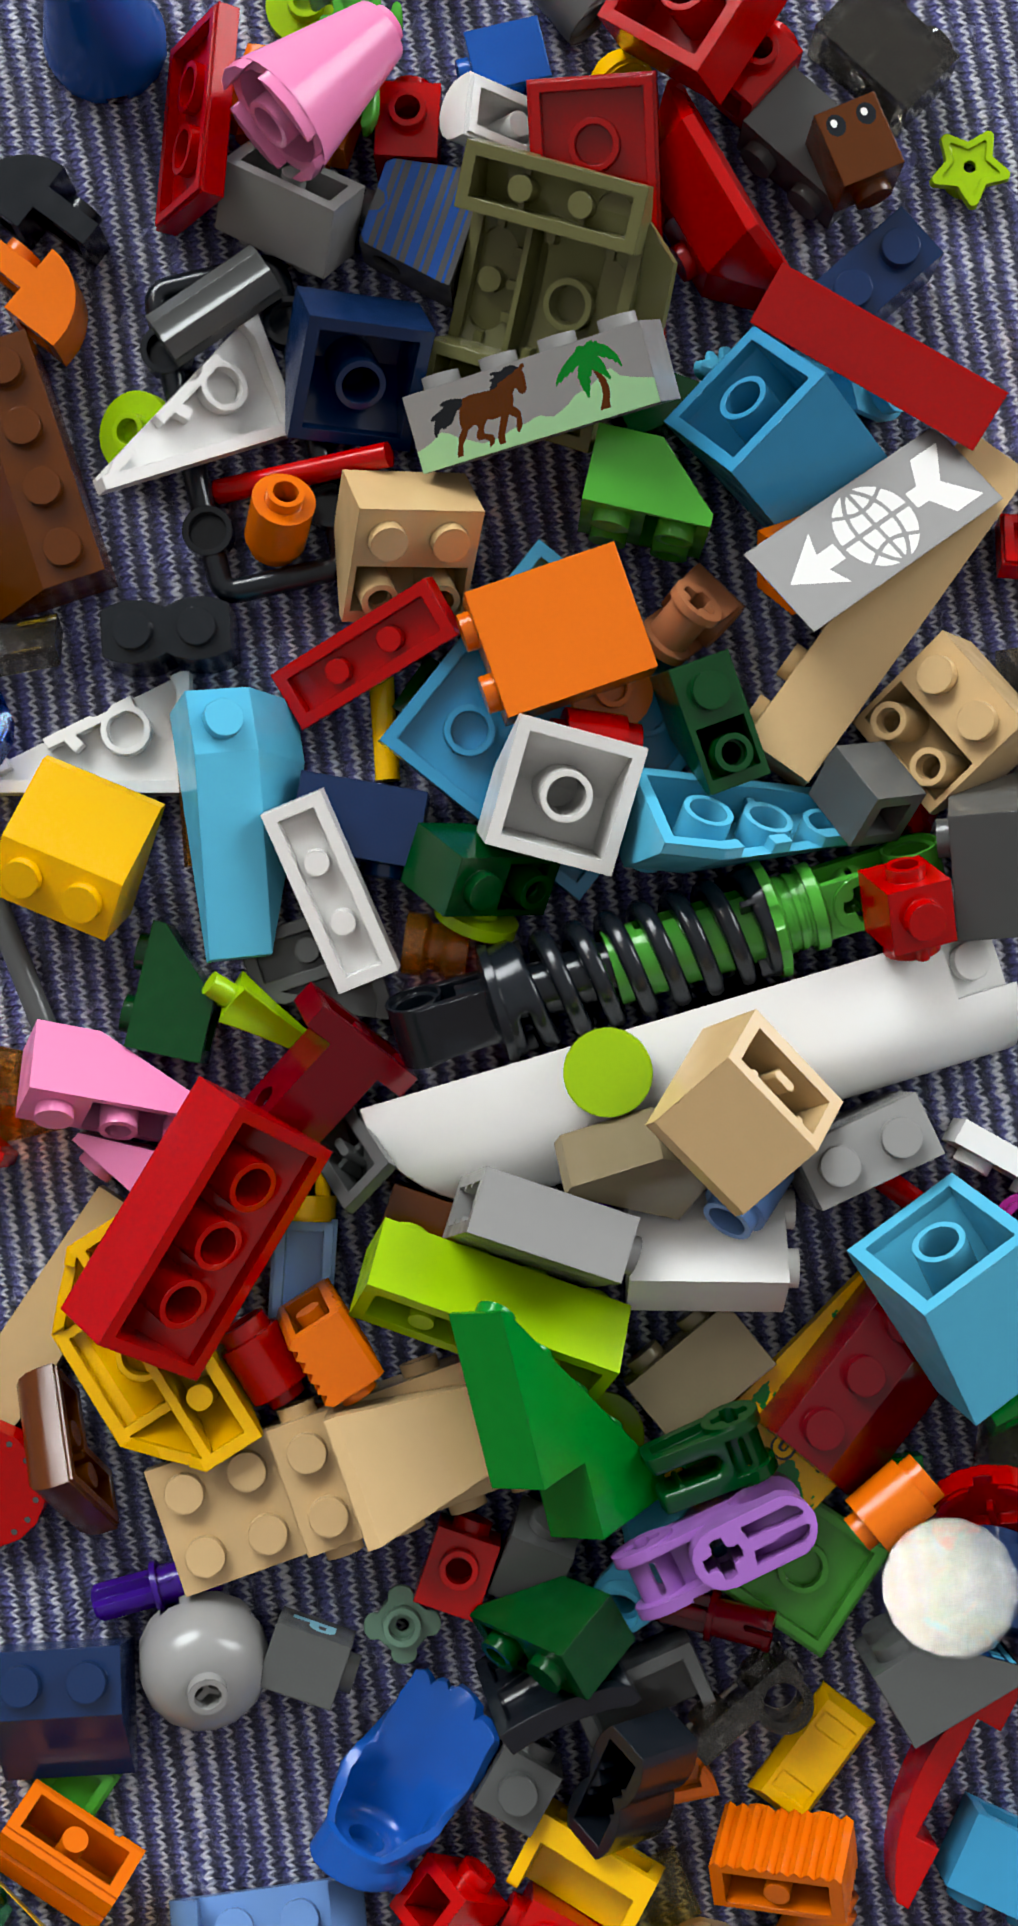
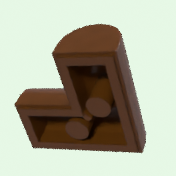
M53 1363L25 1373L18 1380L17 1393L29 1486L82 1533L96 1535L118 1529L119 1516L112 1470L87 1446L79 1388Z

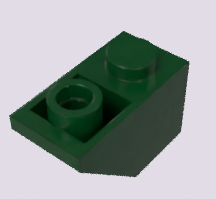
M728 649L649 677L669 737L708 796L771 773Z
M418 823L401 882L443 917L544 915L560 863L484 844L476 831L477 826L469 823Z
M153 920L150 933H141L135 949L133 968L141 971L136 996L128 994L121 1009L119 1031L127 1033L124 1046L191 1062L209 1064L221 1007L217 1006L215 1001L202 994L203 986L208 978L176 927Z
M560 1576L478 1605L469 1615L484 1639L481 1644L483 1652L499 1668L507 1672L517 1668L530 1674L539 1685L552 1693H558L562 1689L586 1701L590 1699L635 1641L634 1635L610 1594L566 1576Z

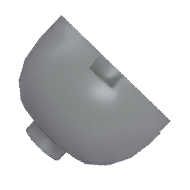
M203 1591L189 1597L185 1595L178 1597L179 1604L168 1608L162 1615H160V1610H158L149 1619L139 1640V1678L151 1707L169 1723L191 1731L217 1730L234 1723L257 1702L263 1690L260 1687L262 1669L269 1647L263 1625H260L259 1620L251 1614V1608L242 1599L220 1591Z

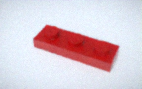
M430 576L420 580L270 676L283 698H285L300 727L304 730L317 724L460 636V632L453 611L435 580Z

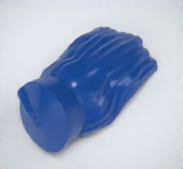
M428 1668L415 1669L394 1703L343 1757L330 1794L327 1816L310 1843V1853L314 1862L328 1876L341 1884L364 1892L399 1894L409 1883L414 1872L409 1867L410 1861L425 1853L434 1844L448 1821L475 1791L499 1748L500 1738L495 1724L489 1716L484 1715L483 1704L469 1687L463 1683L452 1686L449 1679L444 1677L436 1679Z

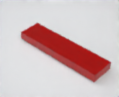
M783 262L749 321L758 328L974 451L1008 394L1002 388Z

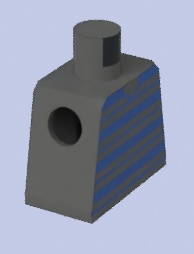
M397 158L389 159L384 165L376 191L365 187L359 227H362L359 244L363 260L369 267L453 309L472 217V211L454 207L461 167Z

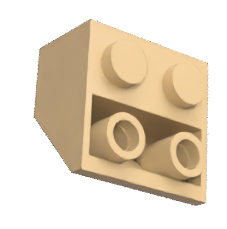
M342 469L334 521L339 616L342 622L357 621L420 580L430 576L435 580L454 615L465 612L463 607L464 592L470 591L485 510L465 473L432 472L423 474V472Z
M944 630L852 721L868 742L884 741L926 792L921 804L929 814L936 815L948 808L949 796L1006 776L1018 764V693L971 641Z
M757 1009L702 1029L645 1125L736 1217L749 1211L818 1151L843 1101Z

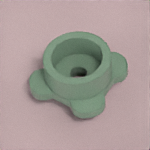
M405 1584L391 1587L388 1592V1598L384 1601L380 1610L369 1613L364 1621L366 1636L372 1640H380L391 1650L392 1659L399 1664L413 1662L417 1657L419 1645L427 1636L436 1635L441 1628L439 1612L433 1608H427L422 1604L413 1602V1589ZM401 1618L406 1619L409 1623L408 1628L404 1630L399 1629L396 1625V1622Z

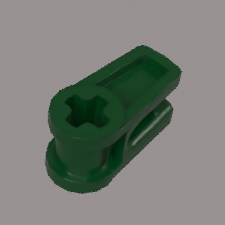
M738 1400L723 1404L711 1410L704 1417L640 1446L639 1450L645 1467L654 1476L662 1475L680 1467L684 1469L679 1472L672 1471L671 1476L655 1484L657 1498L661 1508L667 1514L679 1512L735 1489L757 1485L767 1480L776 1472L779 1466L775 1453L771 1448L765 1447L757 1427L761 1417L756 1403L751 1400ZM738 1439H739V1442H740V1444H741V1450H740L739 1444H738V1442H737ZM708 1457L707 1459L687 1468L688 1464Z

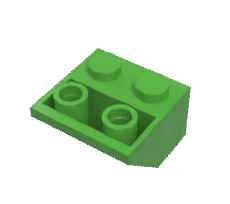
M599 422L582 495L578 532L589 534L588 540L599 546L614 541L617 549L625 548L626 543L651 548L650 554L653 557L668 562L684 563L687 561V557L699 559L711 528L713 513L665 438Z

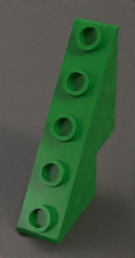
M481 1301L477 1304L475 1311L452 1312L448 1314L492 1488L540 1490L551 1537L604 1540L658 1500L655 1484L666 1478L664 1476L665 1473L654 1476L645 1467L640 1454V1447L623 1430L622 1423L613 1416L608 1415L588 1395V1389L567 1374L553 1359L552 1352L544 1345L536 1342L515 1321L516 1317L511 1310L496 1302Z

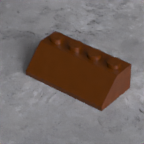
M26 329L0 337V626L119 587L42 354Z

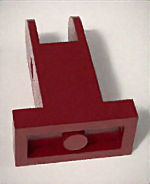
M310 982L294 999L306 1026L309 1028L244 1099L320 1143L377 1080L396 1095L402 1097L418 1078L411 1068L404 1065L400 1051L313 982Z

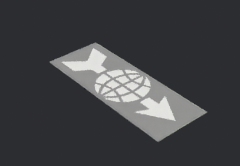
M931 427L743 555L806 625L815 632L1003 498L941 432Z

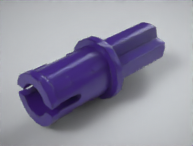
M153 1560L148 1563V1569L99 1582L91 1587V1601L96 1617L103 1621L157 1607L160 1613L169 1608V1604L179 1602L178 1597L185 1595L174 1561L160 1565L157 1560ZM223 1584L206 1591H223Z

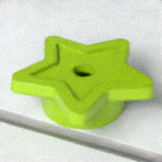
M985 131L970 141H965L950 134H944L939 139L944 163L932 176L929 185L932 188L945 189L952 197L962 200L969 210L977 208L981 196L987 187L1007 183L1010 180V171L993 157L994 134L992 131ZM964 164H973L975 171L971 173L966 172Z

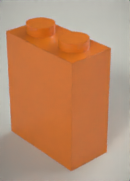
M614 541L464 592L463 607L465 612L455 615L467 652L479 650L487 674L477 677V681L489 714L500 711L505 727L514 724L519 713L535 717L593 697L599 693L650 677L658 667Z

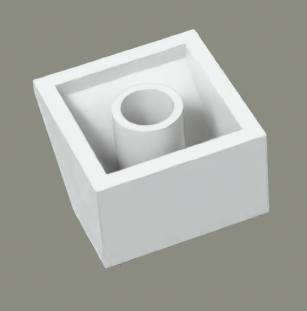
M519 713L493 769L476 831L484 844L611 877L649 749Z

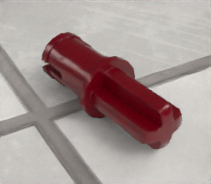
M714 1589L712 1595L704 1593L694 1598V1603L654 1620L702 1633L703 1641L709 1643L713 1636L757 1648L762 1652L768 1653L774 1632L770 1631L776 1625L777 1611L772 1609L769 1611L721 1598L722 1591Z

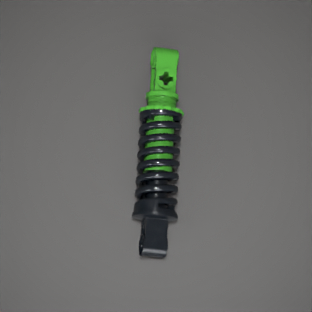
M930 833L902 835L898 841L886 842L883 845L851 855L840 856L809 867L805 861L790 866L789 873L784 872L777 877H769L761 863L755 860L745 864L743 867L732 870L725 877L715 879L714 882L706 878L698 880L692 886L690 902L676 889L664 891L659 897L658 913L655 912L648 902L642 899L633 900L627 906L626 923L624 924L613 911L609 909L599 911L593 920L594 941L581 922L575 919L566 921L561 927L560 934L562 953H560L551 935L545 930L533 931L528 938L530 963L527 964L523 959L524 956L519 940L514 942L504 940L485 946V943L476 945L477 970L433 984L417 985L404 989L386 1001L385 1008L403 1063L411 1069L429 1068L444 1063L452 1057L498 1043L502 1046L510 1062L514 1063L520 1061V1057L526 1055L529 1051L539 1048L534 1030L526 1032L525 1025L533 1023L542 1043L545 1046L553 1047L557 1046L562 1039L558 1015L566 1013L575 1033L578 1036H582L594 1029L591 1005L600 1002L608 1023L618 1027L624 1025L627 1021L625 1004L637 1001L641 1012L645 1016H654L660 1010L657 994L670 991L677 1005L686 1006L693 1000L690 984L703 980L707 992L712 996H718L723 994L726 989L722 974L737 970L741 983L746 986L754 985L757 982L758 972H761L763 979L770 976L774 978L792 976L794 973V953H798L799 950L810 949V947H813L816 951L830 948L834 939L865 931L863 916H859L856 913L858 911L863 913L858 870L885 864L890 860L900 857L920 855L945 874L943 860L938 858L936 836ZM844 871H850L851 874L846 875Z

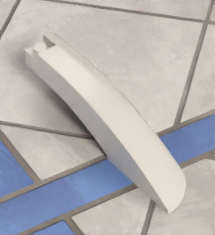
M957 937V941L941 945L940 951L930 956L928 961H897L881 953L626 1029L625 1031L633 1034L645 1046L651 1058L653 1068L652 1084L647 1096L639 1106L629 1113L648 1107L656 1108L703 1028L757 1009L841 1100L1008 1049L1016 1045L1018 1041L1017 981L1006 984L992 939L958 942ZM571 1046L359 1109L364 1124L376 1135L396 1165L397 1171L420 1186L437 1193V1195L452 1199L455 1198L462 1176L486 1166L548 1187L562 1184L554 1142L558 1137L565 1133L616 1118L592 1115L581 1109L571 1099L563 1078L564 1062Z

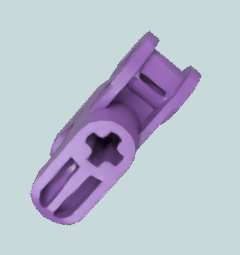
M776 1471L767 1480L757 1485L735 1489L690 1507L683 1518L664 1527L647 1531L627 1541L612 1553L611 1559L616 1569H628L641 1596V1599L635 1605L636 1612L642 1621H651L694 1603V1598L713 1589L727 1591L738 1588L807 1554L816 1542L818 1524L815 1512L800 1496V1491L785 1474ZM722 1539V1545L711 1548L710 1543L712 1541ZM650 1563L655 1565L662 1583L656 1581L649 1566Z

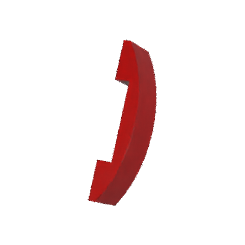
M1018 1688L915 1749L911 1744L892 1791L884 1832L883 1855L885 1879L896 1902L909 1909L939 1851L926 1826L922 1825L977 1719L1001 1731L1018 1700Z

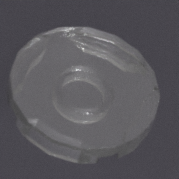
M933 1518L910 1528L891 1548L882 1572L883 1601L894 1626L915 1647L940 1658L969 1659L993 1649L1006 1636L1005 1633L1011 1628L1013 1620L1016 1619L1018 1613V1571L1007 1548L986 1528L962 1518Z

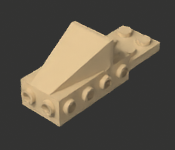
M436 1352L404 1362L399 1365L402 1374L379 1382L375 1380L377 1384L374 1390L362 1400L349 1406H343L342 1403L335 1407L325 1406L323 1402L316 1404L313 1396L286 1404L276 1410L279 1418L273 1419L270 1424L261 1427L264 1433L261 1438L207 1472L172 1461H165L148 1467L144 1471V1475L185 1596L195 1595L305 1554L308 1555V1558L325 1552L327 1560H336L359 1551L364 1547V1542L368 1552L383 1547L396 1537L422 1528L426 1525L425 1518L432 1513L449 1508L451 1515H460L486 1504L487 1498L485 1494L498 1489L491 1487L459 1355L454 1354L438 1360ZM511 1489L512 1493L527 1491L525 1489Z

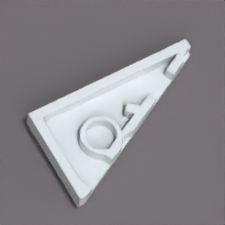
M258 314L236 328L94 478L93 484L98 496L287 439L285 433V383Z
M179 671L169 676L171 680L135 698L128 696L112 704L108 711L98 716H88L43 738L44 743L11 759L6 757L1 759L0 796H23L42 759L47 755L145 796H182L170 712L184 691L193 690V675L189 671Z

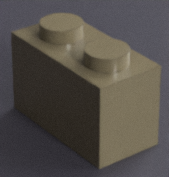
M685 1311L676 1321L681 1330L663 1345H660L656 1339L650 1341L627 1361L626 1365L631 1371L623 1377L626 1388L664 1434L704 1417L711 1410L723 1404L734 1401L777 1365L734 1312Z

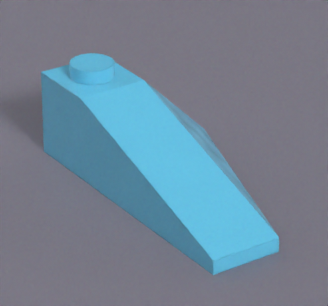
M251 687L184 691L170 712V721L206 962L267 957L273 953L286 873L260 815L265 811L297 798L301 770H304L305 764L299 723L287 705L285 698Z
M643 767L619 849V856L624 867L633 868L644 873H655L657 871L690 873L749 863L755 860L761 861L845 847L848 844L808 794L812 787L751 780L708 796L693 773Z

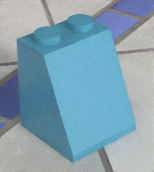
M950 1173L850 1247L847 1252L935 1390L977 1426L1018 1394V1220L958 1176Z

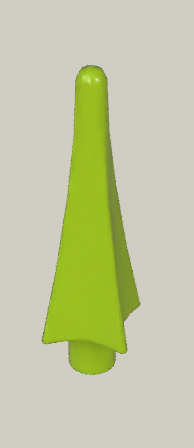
M241 971L235 983L218 972H214L203 986L202 994L215 1001L216 1005L221 1007L218 1021L220 1023L254 1034L288 1049L307 1030L277 1004L244 971Z

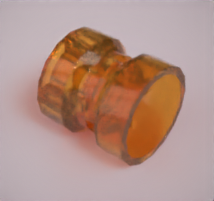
M409 911L405 927L400 973L420 977L430 969L433 972L440 973L445 980L465 975L470 938L452 931L441 922L434 923L427 913Z

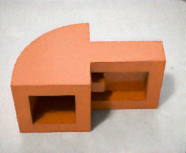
M12 237L7 244L0 240V283L14 294L4 308L19 330L26 329L34 342L67 367L79 352L88 328L87 305L76 280L65 261L53 248L41 262L29 248L16 238Z

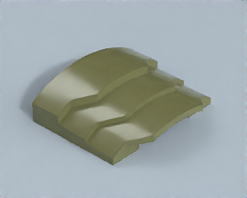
M467 138L454 207L472 211V217L448 335L434 337L426 377L458 368L461 378L479 373L481 370L478 360L508 350L516 349L519 360L539 353L536 341L570 330H575L577 340L599 334L597 321L632 310L636 311L638 321L660 319L664 331L678 263L652 223L654 187L484 139ZM599 423L552 437L545 441L590 453L594 448Z

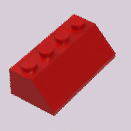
M199 1076L60 1309L97 1345L197 1381L333 1152L250 1101Z

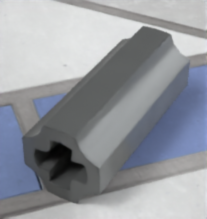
M250 244L150 312L145 318L172 360L178 367H181L282 298L283 294L272 271L258 251Z

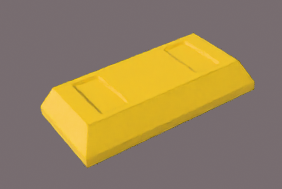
M823 1681L747 1784L748 1788L777 1810L782 1807L788 1813L793 1809H796L801 1814L807 1810L811 1812L876 1721Z

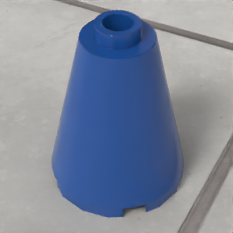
M44 0L43 48L45 57L55 78L72 95L92 103H108L107 99L125 95L130 99L143 93L159 76L167 57L165 24L153 0Z

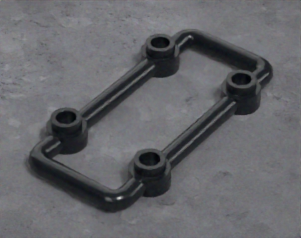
M260 255L275 276L283 294L282 298L266 308L263 315V326L270 343L277 350L283 352L285 359V346L295 291L287 267L277 258L269 255ZM221 264L166 276L155 281L148 288L145 296V314L148 315ZM148 323L149 330L142 338L140 353L149 372L161 380L165 401L167 402L187 381L185 375L191 370L194 358L178 367ZM304 440L308 459L332 454L330 443ZM206 464L182 471L191 510L182 525L183 540L189 550L197 558L202 559L210 590L220 600L228 603H244L337 580L334 521L341 479L313 484L310 487L316 499L312 523L319 530L325 531L330 556L239 578H232L227 554L232 550L235 543V530L227 514L215 506Z

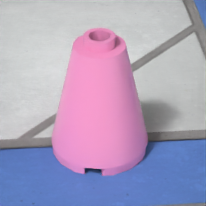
M363 0L237 58L224 69L222 77L223 89L225 91L233 84L239 100L230 108L235 120L250 142L270 164L280 169L285 163H289L294 168L300 170L292 178L299 182L312 180L322 171L402 57L403 46L401 39L403 31L399 21L387 7L383 5L376 6L369 1Z

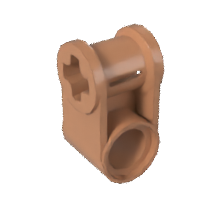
M699 563L681 580L677 581L662 601V607L647 617L643 624L655 657L668 665L680 666L703 647L708 648L739 617L746 606Z

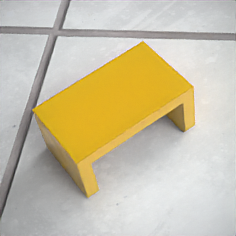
M553 1797L531 1838L528 1837L505 1882L517 1889L524 1878L527 1877L603 1926H636L666 1867L633 1846L595 1860L567 1826L568 1806Z

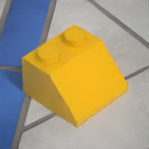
M47 755L42 759L1 836L0 898L105 941L132 912L166 804Z

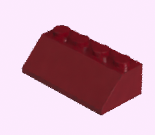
M863 1280L762 1410L759 1424L849 1497L887 1464L938 1397L939 1393L935 1390L865 1280Z

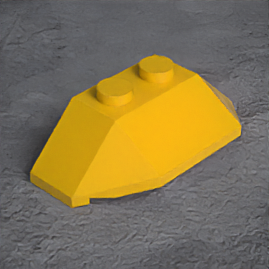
M113 1217L67 1246L64 1260L65 1268L59 1289L51 1336L120 1447L163 1460L189 1465L190 1468L207 1472L264 1435L249 1397L221 1355V1352L225 1349L220 1342L199 1379L194 1381L97 1345L60 1309L115 1218Z

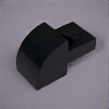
M30 154L14 155L0 159V227L31 251L43 235L48 232L96 268L110 250V246L100 228L103 219L89 204L75 195L77 192L64 166L49 158Z

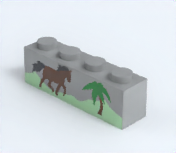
M635 310L627 311L597 321L599 334L577 340L575 330H570L536 341L539 353L519 360L516 349L484 357L478 360L481 370L479 373L461 378L458 368L422 378L424 390L402 397L423 474L458 467L592 426L599 422L602 423L680 399L661 320L638 321Z

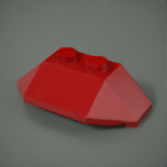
M671 78L666 82L659 108L663 232L671 244L669 250L678 263L676 272L684 282L692 280L701 297L756 311L782 262L788 266L789 264L692 102L685 86Z

